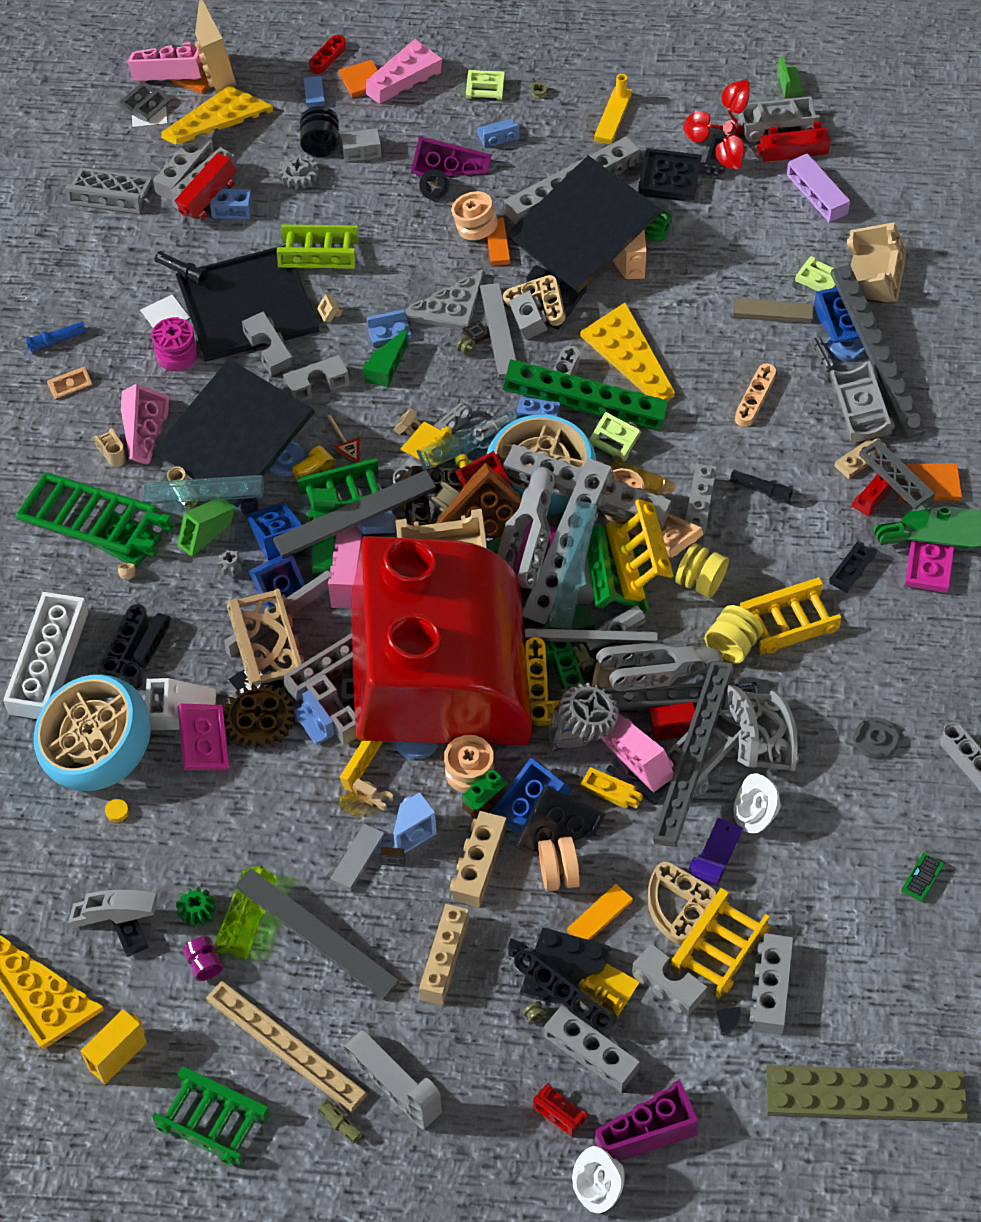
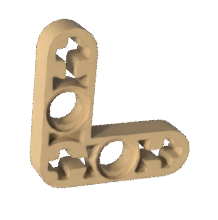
M544 276L509 288L504 292L503 299L506 305L511 308L509 301L512 299V296L515 298L521 295L520 293L523 294L529 289L534 288L535 292L532 295L543 300L545 314L549 323L552 326H559L565 321L566 316L560 287L554 276ZM548 284H550L552 291L548 290ZM553 297H556V298H557V300H556L554 303H552V304H549V303H548V301H549L551 298H553ZM553 310H556L558 313L556 318H554Z

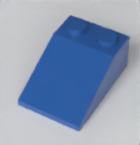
M837 287L817 291L814 307L819 321L832 341L838 343L859 338Z
M284 502L245 515L251 531L268 561L280 556L273 538L302 525Z
M530 758L491 813L506 817V825L519 835L545 784L567 795L570 794L573 788L542 763Z

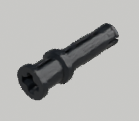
M162 251L157 252L161 256L155 255L154 260L156 263L182 274L183 278L186 280L191 279L199 286H203L209 278L208 270L197 268L193 263H184Z
M735 469L730 476V482L766 493V496L769 498L775 497L784 500V503L787 504L793 494L794 486L790 485L788 487L779 484L777 480L767 481Z

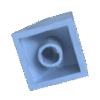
M420 792L405 798L399 807L393 834L395 848L404 849V853L437 834L435 812Z

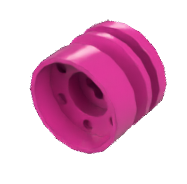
M171 317L161 320L154 326L152 341L156 359L161 367L170 371H181L194 364L197 358V347L194 331L189 322L182 318Z

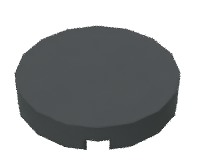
M873 717L870 720H863L856 727L854 743L859 752L864 756L877 760L885 759L896 751L899 743V733H897L895 726L888 720Z

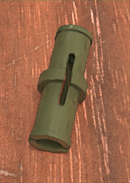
M329 1099L320 1104L317 1111L332 1124V1128L335 1131L341 1132L352 1144H355L362 1137L364 1132L351 1122L345 1112L342 1113Z

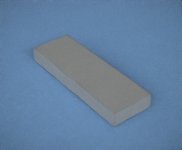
M363 824L331 876V883L352 891L383 840L384 832Z

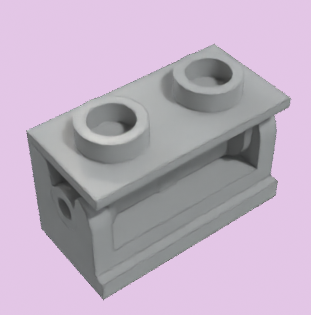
M377 128L340 133L345 162L382 157Z

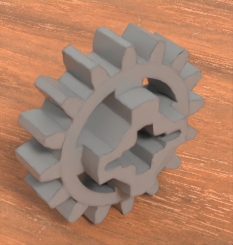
M301 153L297 157L291 154L290 159L285 157V162H279V180H282L283 185L288 183V188L295 186V189H298L299 186L305 188V184L311 186L312 181H316V176H319L317 162H314V158L309 159L307 154L304 157H301Z

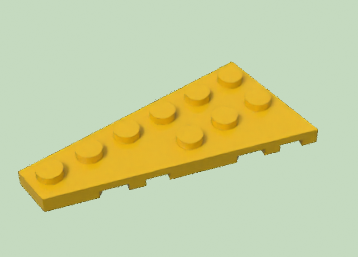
M227 86L163 130L161 138L179 145L195 139V135L201 133L207 135L213 129L218 128L222 130L244 122L245 118L259 117V113L265 111L267 114L273 112V105L248 93H244L235 87Z
M626 303L618 306L580 332V337L645 395L659 397L667 401L674 398L675 391Z
M0 935V989L41 1050H44L104 1011L103 1006L89 999L86 994L76 990L63 978L40 962L38 963L30 958L27 953L20 951Z

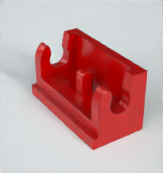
M876 473L875 478L863 492L855 497L851 507L869 517L891 492L892 487Z
M693 702L649 708L651 719L649 723L654 741L683 737L689 730L695 712Z
M549 1083L533 1098V1108L571 1138L588 1118L585 1110L581 1111L556 1092Z

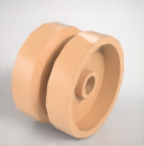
M477 191L464 194L456 199L452 205L451 212L459 235L464 239H483L492 234L498 226V218L491 197L484 192Z
M463 735L450 742L444 752L445 777L449 785L455 790L465 793L474 783L485 776L489 770H494L493 750L490 744L483 738L475 735Z
M572 837L559 838L557 842L558 853H556L554 843L551 840L539 841V859L546 892L559 890L560 875L567 889L579 887V864Z

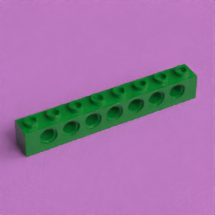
M512 359L509 361L502 388L504 391L539 400L558 402L561 406L603 416L607 412L626 423L633 422L637 426L660 431L668 402L659 397L648 396L640 392H633L617 386L603 384L599 381L584 379L580 376H573L561 371H554Z

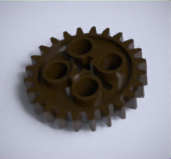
M261 683L260 687L256 689V686L253 684L251 690L244 686V693L236 691L237 698L229 697L230 704H225L226 711H223L226 734L230 735L231 741L236 739L238 746L244 742L245 749L253 745L254 750H257L258 745H261L263 750H266V744L269 743L274 747L275 740L280 743L282 742L281 735L289 736L287 729L292 730V722H295L294 707L292 706L291 699L287 698V693L281 694L280 688L273 691V687L270 684L267 689H264V684Z

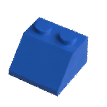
M280 555L248 570L259 594L279 589L281 595L284 594L285 598L305 586L293 555L282 558ZM265 602L267 607L269 606V610L275 606L271 602Z

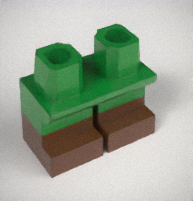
M489 770L485 776L462 794V808L472 818L476 819L480 811L490 813L506 792L504 787L508 783L495 770Z

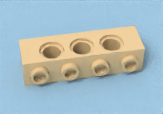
M480 811L478 818H474L470 828L472 832L471 838H466L463 849L465 851L464 858H459L457 878L453 877L450 884L453 901L480 908L506 831V817ZM481 837L489 838L488 840H480ZM477 856L482 857L481 860H474L473 858ZM469 876L475 877L474 880H467L466 878Z
M445 904L419 987L420 1000L444 1005L469 923L468 909Z

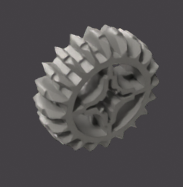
M579 683L576 687L572 686L569 688L559 702L558 715L561 716L560 723H566L565 730L571 729L572 735L577 733L580 739L585 736L588 741L592 740L593 737L598 741L601 737L605 738L608 736L609 732L611 733L618 722L619 708L616 707L617 701L611 700L612 694H605V688L599 690L597 684L591 687L589 683L584 686Z

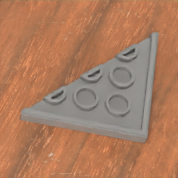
M484 270L478 271V274L470 278L468 276L456 282L454 286L448 289L444 288L433 293L431 297L425 300L421 299L409 305V308L405 309L407 321L461 330L470 325L480 285L483 281Z

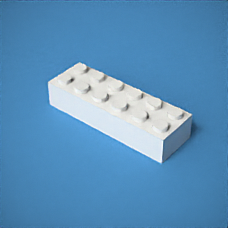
M42 592L3 700L9 715L38 719L43 706L49 698L63 686L88 615L84 598Z

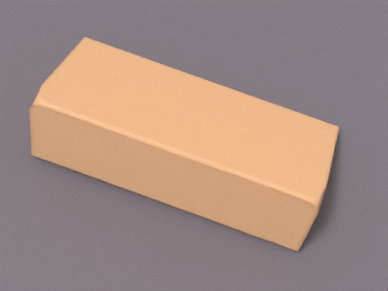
M85 366L47 380V384L55 399L93 385Z

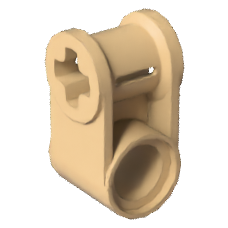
M110 428L109 432L101 436L96 435L93 437L98 450L104 455L111 466L120 467L125 464L127 458L124 447L113 428Z

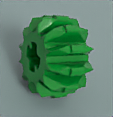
M661 209L662 213L644 229L645 236L651 239V241L662 242L666 239V235H668L672 217L669 212Z
M197 886L195 891L188 888V894L180 893V900L176 901L177 916L182 918V922L185 925L190 922L191 926L195 927L197 922H200L204 926V920H212L211 913L216 911L215 899L213 896H210L207 889L201 892L199 886Z

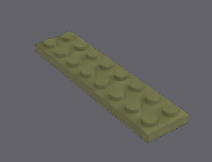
M766 1066L767 1116L966 1122L968 1119L964 1072Z

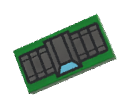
M923 852L901 891L923 902L942 870L944 863Z

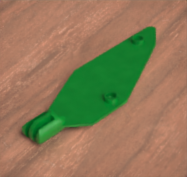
M944 506L910 511L901 521L878 524L874 526L873 531L881 545L912 540L978 548L981 547V510Z

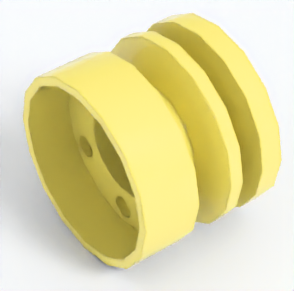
M695 542L689 547L679 564L676 583L681 586L685 584V587L688 589L696 584V593L711 598L723 581L729 559L717 552L712 553L708 558L709 549L706 547L701 549V545Z
M729 605L723 609L716 622L706 632L704 640L708 648H716L723 653L724 661L733 664L741 663L750 652L751 647L755 645L762 635L763 628L758 619L748 610L739 606Z

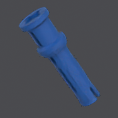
M80 321L79 323L49 333L43 331L40 335L31 338L29 336L25 337L30 353L33 354L36 350L45 347L48 349L53 343L87 333L84 322Z

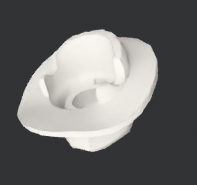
M751 774L744 780L737 793L733 808L736 823L738 826L743 827V831L760 833L766 829L778 814L781 803L778 788L775 784L760 774Z
M592 1146L587 1148L579 1156L573 1169L574 1191L578 1199L589 1211L601 1213L609 1210L614 1206L622 1193L625 1181L623 1165L617 1159H613L601 1147Z

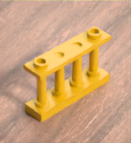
M637 499L635 503L638 513L624 525L610 521L605 527L623 596L625 599L641 602L646 598L643 586L656 575L669 578L674 575L654 503ZM641 522L643 531L630 541L628 532ZM646 540L648 549L635 559L633 549ZM651 558L653 567L640 577L638 567Z
M819 577L740 603V607L752 613L763 628L762 640L759 643V655L771 654L778 649L826 633L831 634L839 629L841 615L838 614L830 617L819 598L823 585ZM811 600L822 620L810 623L800 602ZM788 606L792 607L802 626L790 630L780 609ZM772 613L782 633L770 636L760 615Z
M722 888L719 889L672 958L670 970L678 975L683 968H689L718 985L715 995L718 999H720L724 992L728 993L734 984L732 979L760 937L764 938V933H768L770 930L768 925L769 915L765 914L760 923L731 907L730 903L727 902L729 892ZM725 913L754 930V932L747 941L718 924L716 920L718 915ZM713 931L742 948V950L735 959L707 943L704 938L706 933ZM695 949L697 951L702 950L728 965L730 968L724 977L693 960L691 955Z

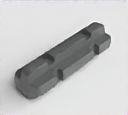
M820 337L813 338L811 345L819 361L823 364L824 370L827 372L833 370L835 363L823 340Z

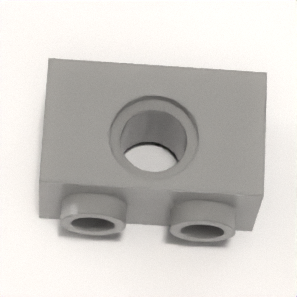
M530 290L509 301L518 326L527 340L548 330L545 323L548 319L544 311L539 309L542 307L541 302L537 296L533 297Z

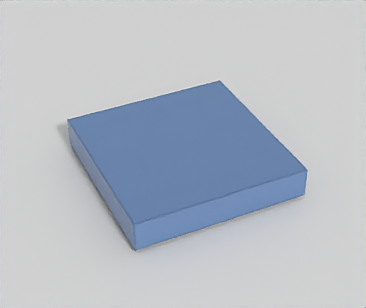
M390 510L357 525L362 534L397 533L396 520L398 519Z

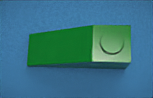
M403 330L371 355L368 362H365L363 373H365L366 382L389 387L409 344L407 330Z

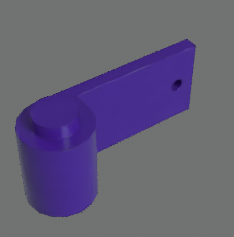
M717 818L702 854H699L697 858L693 857L688 869L692 871L691 875L718 886L743 831V827Z

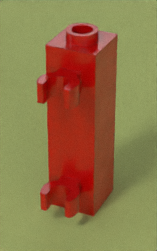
M821 121L814 122L813 129L777 133V127H770L769 135L760 136V144H757V153L761 155L763 162L793 159L805 154L809 156L829 154L831 140L827 128H821Z
M216 153L174 200L178 206V211L183 216H189L194 219L198 216L203 221L207 217L203 209L225 185H227L228 189L235 185L231 177L237 170L229 157Z

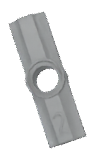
M635 605L614 619L606 620L602 626L595 630L610 631V628L616 624L618 631H632L647 621L638 605ZM582 642L588 652L610 644Z

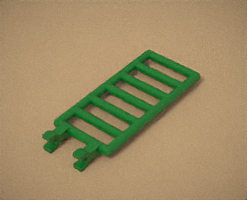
M48 472L43 473L15 515L17 520L114 551L130 554L133 549L143 551L151 557H154L158 552L157 548L153 547L155 541L140 539L149 523L159 526L168 532L174 526L173 523L169 522L171 519L170 515L156 514L157 507L155 505ZM47 482L56 483V487L36 517L26 514ZM64 488L75 489L54 522L44 520ZM82 493L92 494L93 496L71 528L63 526V522ZM101 497L111 500L91 532L88 534L80 531ZM119 503L127 505L128 508L108 539L98 537ZM136 509L147 511L126 545L117 543L116 540Z

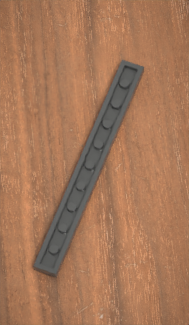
M846 265L832 269L830 273L874 371L876 370L880 384L906 440L924 435L927 430L851 266Z
M711 661L653 836L654 844L677 847L733 674V663Z

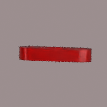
M342 35L332 36L309 60V67L312 73H323L346 49L345 37ZM331 53L332 55L324 56L323 54Z

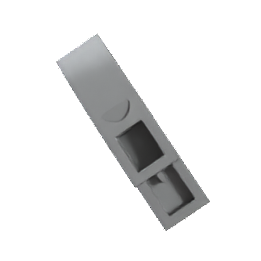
M106 890L88 893L84 901L73 904L68 924L76 928L108 919L118 924L154 915L159 895L155 892L140 890Z

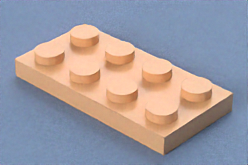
M668 514L661 530L668 557L671 558L678 555L683 549L695 543L697 539L704 535L701 527L671 514ZM637 524L628 532L630 539L635 538L643 531L641 524ZM646 540L641 544L647 546Z

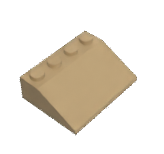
M200 0L195 31L197 42H195L198 52L201 53L199 57L204 65L202 66L206 76H209L206 77L210 88L214 87L216 93H219L227 86L233 87L237 84L223 39L204 1Z

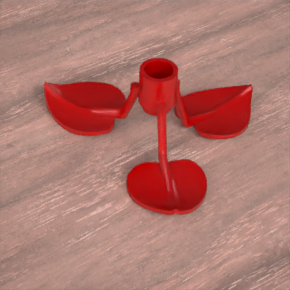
M748 80L731 83L723 90L722 104L729 108L728 113L732 120L726 121L723 126L709 124L710 115L705 111H696L687 117L683 125V131L691 141L697 143L707 139L710 133L709 128L721 129L726 135H729L724 137V142L717 145L716 157L722 165L732 169H742L744 143L739 138L743 133V126L741 123H738V119L735 118L732 112L740 114L746 108L750 94Z

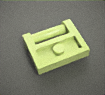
M468 70L466 99L478 97L503 100L505 72ZM473 88H474V89H494V90L497 89V91L472 90V89H473Z
M810 256L797 273L795 281L816 291L835 288L836 285L830 274L831 270L835 268L819 262L817 258Z
M605 412L589 441L593 448L597 447L616 457L617 461L624 463L642 432ZM601 435L623 445L621 451L599 440Z

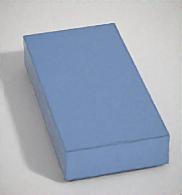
M322 76L303 78L307 108L325 106Z

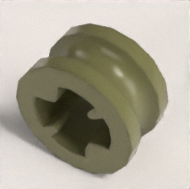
M537 81L531 85V96L533 98L542 99L547 95L545 83Z
M464 335L458 341L456 350L462 351V354L466 356L473 350L475 341Z
M540 1001L530 1004L523 1011V1015L528 1017L527 1021L529 1024L537 1023L547 1014L546 1009L541 1008L542 1003Z

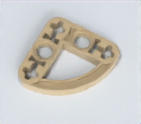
M662 862L656 866L650 878L648 887L649 911L658 929L669 940L682 945L715 897L716 892L711 886L672 863ZM662 872H670L669 875H666L665 877L661 876ZM681 881H688L692 887L688 890H683L679 887V883ZM659 885L664 886L688 901L673 924L666 919L658 902ZM706 894H709V899H701V895L705 896ZM690 910H695L700 916L697 919H689L686 913ZM685 923L687 925L685 933L680 936L676 935L677 931H680Z

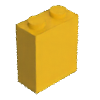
M124 1009L80 1050L88 1070L104 1084L147 1044L144 1036L146 1032L140 1025L142 1021L134 1013L129 1015Z

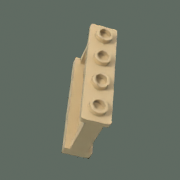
M279 589L241 599L228 600L227 610L250 688L253 684L259 686L261 683L284 679L285 674L305 662L303 655L298 653L299 641L297 635L292 633L293 621L291 615H287L285 607H287L285 595H281ZM268 601L275 605L276 612L270 613L268 606L264 614L260 613V606L264 602ZM256 604L255 612L240 610L241 607ZM253 621H256L254 630L250 631L246 628L247 624L253 626ZM260 623L267 625L279 634L277 644L271 653L260 644H250L249 639L258 633ZM285 641L287 643L288 649L283 648ZM256 650H260L264 653L266 658L264 659L262 654L261 657L257 658L255 657L254 652ZM283 656H289L292 660V665L289 668L282 669L276 665L274 661L276 658L280 663L286 664ZM269 665L276 671L261 676L259 674L260 671Z

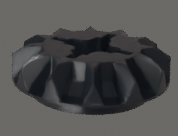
M429 170L421 177L419 188L427 199L438 200L444 198L450 183L442 171ZM438 178L437 184L441 187V189L435 188L432 191V186L428 182L434 183Z

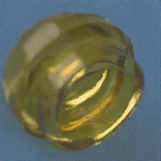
M355 791L338 797L339 808L354 816L357 813V807L360 805V797L356 796Z

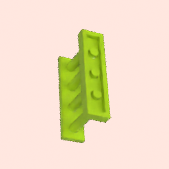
M281 224L282 242L286 243V246L277 247L278 268L355 269V248H351V243L359 244L358 225ZM294 243H305V247H293ZM313 243H324V248H312ZM332 243H343V248H331Z

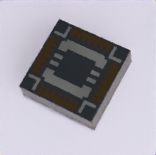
M479 320L462 328V333L467 335L469 339H473L475 344L490 337V332Z
M381 847V865L404 867V849Z

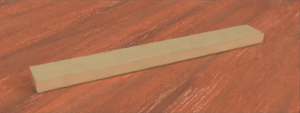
M221 981L206 997L207 1002L351 1114L368 1096L365 1090L224 981Z

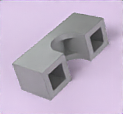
M261 312L242 321L243 332L252 346L259 343L270 345L268 349L261 351V357L271 377L292 367L293 353L289 347L286 348L283 344L284 339L280 332L276 333L274 323L270 317L267 318L265 313Z
M339 355L283 374L284 385L288 394L301 402L312 398L311 386L315 383L327 384L330 391L349 385L348 371Z
M324 674L307 684V691L310 690L332 719L335 735L341 743L346 745L356 739L355 713L349 705L347 707L342 705L337 695V689Z
M650 944L633 963L632 974L634 978L641 984L645 983L657 997L666 999L676 1012L683 1013L688 1017L706 997L707 986L689 972L679 981L667 979L663 973L669 967L670 958L653 944Z

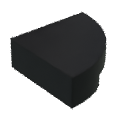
M511 938L508 945V956L515 958L519 951L529 947ZM524 954L523 960L531 962L530 955Z
M740 1007L716 1011L721 1036L730 1033L738 1024L741 1015Z

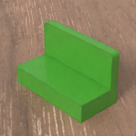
M779 57L777 73L784 97L803 96V88L796 66L786 67L784 58Z

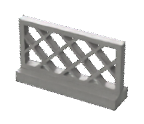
M80 168L72 184H67L65 188L67 204L140 214L142 210L141 204L152 184V177ZM83 175H88L90 177L84 179ZM102 178H109V179L104 180V181H101V180H100V179H102ZM94 181L97 182V183H95V184H93V185H89V184H88V183H91V182H94ZM114 183L115 186L107 188V185ZM129 186H132V187H133V188L128 189V190H125V189H124V188L129 187Z

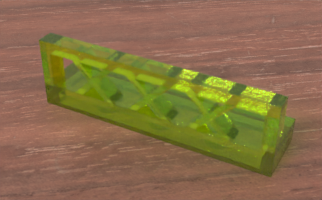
M262 866L251 867V869L272 885L275 884L277 877ZM250 868L242 870L239 881ZM237 889L234 891L214 946L217 954L229 952L240 960H246L265 910Z

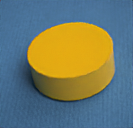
M113 799L107 803L105 813L108 820L119 823L127 818L129 809L125 801Z

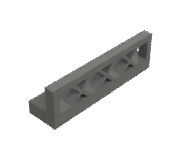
M879 439L859 452V456L915 510L921 505L925 509L932 506L935 493Z

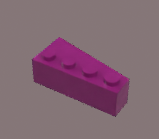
M679 1079L672 1083V1086L665 1091L657 1092L647 1102L643 1104L641 1102L634 1106L633 1110L627 1114H621L596 1129L595 1145L608 1152L613 1159L621 1161L697 1136L698 1120L681 1080Z

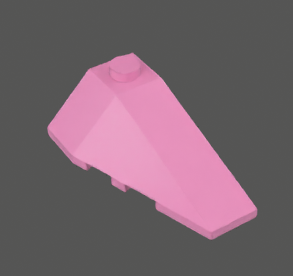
M138 384L122 391L121 413L130 460L148 465L153 455L152 451L156 447L157 437L162 432V424L168 416L169 396Z

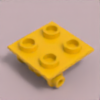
M423 422L400 450L432 467H436L458 439L452 436V429L450 427L439 430Z
M607 963L603 972L597 975L593 974L580 981L582 986L610 1006L616 1012L617 1018L640 983ZM581 998V1002L590 1006L587 999Z

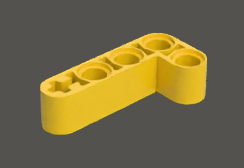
M531 637L526 642L525 651L532 724L538 726L550 725L554 710L559 708L560 700L548 701L545 643L539 637ZM534 645L538 648V658H534ZM534 666H539L542 672L535 675L530 670ZM534 688H541L544 693L541 696H534L531 691ZM536 709H541L545 714L541 718H536L532 713Z

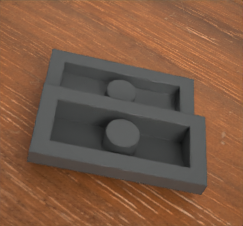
M143 81L119 102V107L136 118L147 122L165 107L172 98L159 88L154 90Z

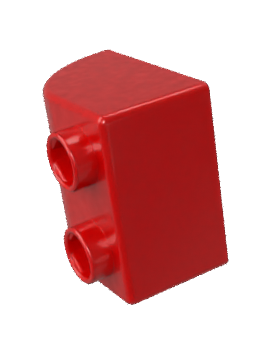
M365 537L361 544L351 594L356 738L361 741L450 743L455 738L463 735H475L483 738L490 745H528L532 736V715L526 664L522 600L518 578L512 567L495 552L469 542L439 539Z

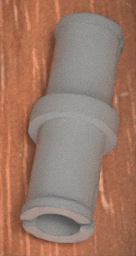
M504 415L496 420H489L485 425L476 428L474 435L482 434L476 437V439L481 441L489 436H496L502 428L512 422L511 420L504 422L510 417Z

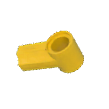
M317 446L311 450L306 459L291 467L296 479L306 475L317 474L320 471L325 472L333 468L335 459L323 446Z

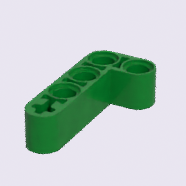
M314 488L313 520L335 511L336 489ZM334 536L313 545L312 574L321 575L327 570L330 572L331 566H333Z
M544 641L546 666L553 664L561 689H569L572 686L576 687L579 683L584 686L585 683L571 643ZM534 645V658H538V654H536L538 652V648L536 645Z

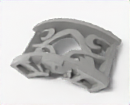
M728 685L724 707L731 712L735 722L740 723L742 730L738 732L739 752L737 761L748 767L795 771L796 764L799 761L797 732L792 712L786 700L776 691H770V694L745 692L737 686ZM762 713L770 717L778 726L776 733L771 739L767 731L757 724V719ZM772 753L775 758L781 755L780 762H773ZM765 754V761L758 760V756Z

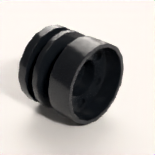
M316 106L302 113L300 118V145L304 152L315 157H326L337 150L339 146V119L337 114L330 108Z

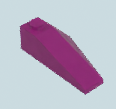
M419 136L410 173L423 176L429 170L442 171L446 176L488 173L492 154Z

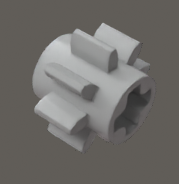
M226 550L222 555H219L220 562H217L218 570H222L223 576L229 575L234 577L238 572H242L241 565L244 564L243 557H239L238 551Z

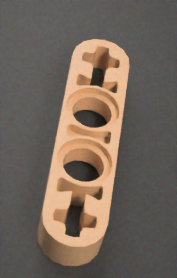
M766 363L759 366L736 410L735 421L739 426L748 427L753 423L775 380L776 368L773 365ZM766 372H768L766 379H764L763 374H766ZM756 385H761L765 389L759 391L756 390L754 387ZM752 399L757 401V404L750 405L747 401ZM746 411H748V416L742 418L744 417Z

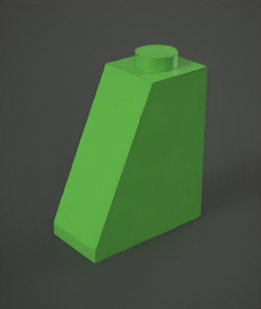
M219 497L186 511L177 545L190 556L196 555L231 525L235 507L222 497Z

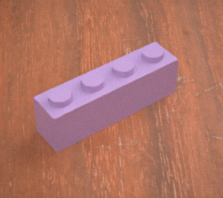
M805 154L788 162L787 176L829 223L848 215L850 205L848 196L843 194L838 185L828 177L827 173L817 165L814 159Z

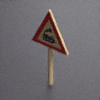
M328 415V419L343 442L332 448L353 462L359 463L360 437L347 441L332 416Z

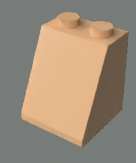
M644 230L612 260L625 279H645L646 242Z

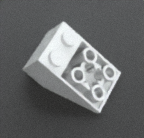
M170 678L147 679L145 703L150 715L151 731L180 730L177 706L180 703L216 705V689Z

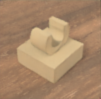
M325 294L317 308L324 322H331L334 316L340 317L343 309L338 307L340 303L335 301L331 294Z
M410 408L402 415L394 431L399 435L405 431L409 436H412L415 430L412 429L411 425L416 429L421 425L418 420L414 419L417 413Z

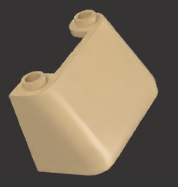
M895 222L851 230L850 236L847 239V247L853 253L851 268L865 298L885 303L897 302L906 259V247Z
M482 509L471 510L469 518H466L464 515L461 516L459 521L419 526L418 522H414V526L409 525L406 519L396 520L397 538L455 540L487 548Z

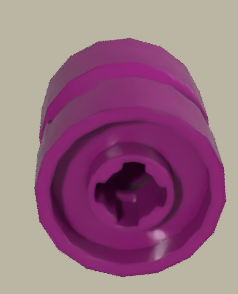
M198 937L184 946L183 953L188 964H191L190 968L197 981L210 980L223 971L224 965L216 953V948L210 937Z

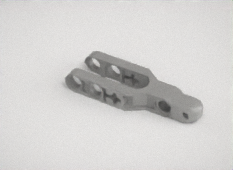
M461 402L433 426L439 430L450 427L453 433L469 419L473 410L469 405ZM483 420L479 425H475L473 430L465 437L458 439L436 467L450 468L456 466L455 459L458 455H468L487 438L481 441L477 440L476 437L482 434L480 433L475 436L474 430L485 425L489 420ZM411 456L394 472L393 484L402 481V478L412 466H432Z
M539 467L533 472L529 486L523 493L518 511L506 522L497 552L514 570L513 564L516 554L519 552L525 528L533 518L517 577L522 588H534L536 586L551 534L546 517L551 503L555 476L546 467Z
M659 642L606 647L601 649L596 655L597 661L603 668H620V666L629 665L642 666L617 669L612 672L609 680L616 691L670 686L679 677L706 673L709 670L711 661L723 662L724 659L723 653L716 648L697 649L694 646L675 648ZM632 653L630 657L623 659L625 655ZM612 655L610 659L603 661L605 657ZM645 675L641 680L636 681L638 677ZM625 677L623 681L616 683L618 679Z

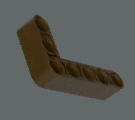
M412 466L402 478L404 480L427 470L436 486V490L430 493L435 494L441 488V482H445L455 490L459 489L462 485L455 472L458 469ZM428 494L404 504L407 524L414 526V522H418L419 526L432 524Z

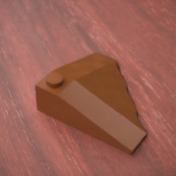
M485 463L471 477L436 523L459 521L461 516L464 515L466 518H469L471 510L482 509L486 538L500 537L501 539L506 522L520 507L522 496L501 475Z

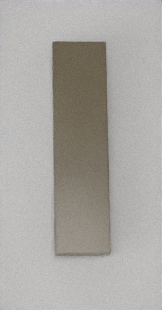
M734 298V318L812 323L813 304Z

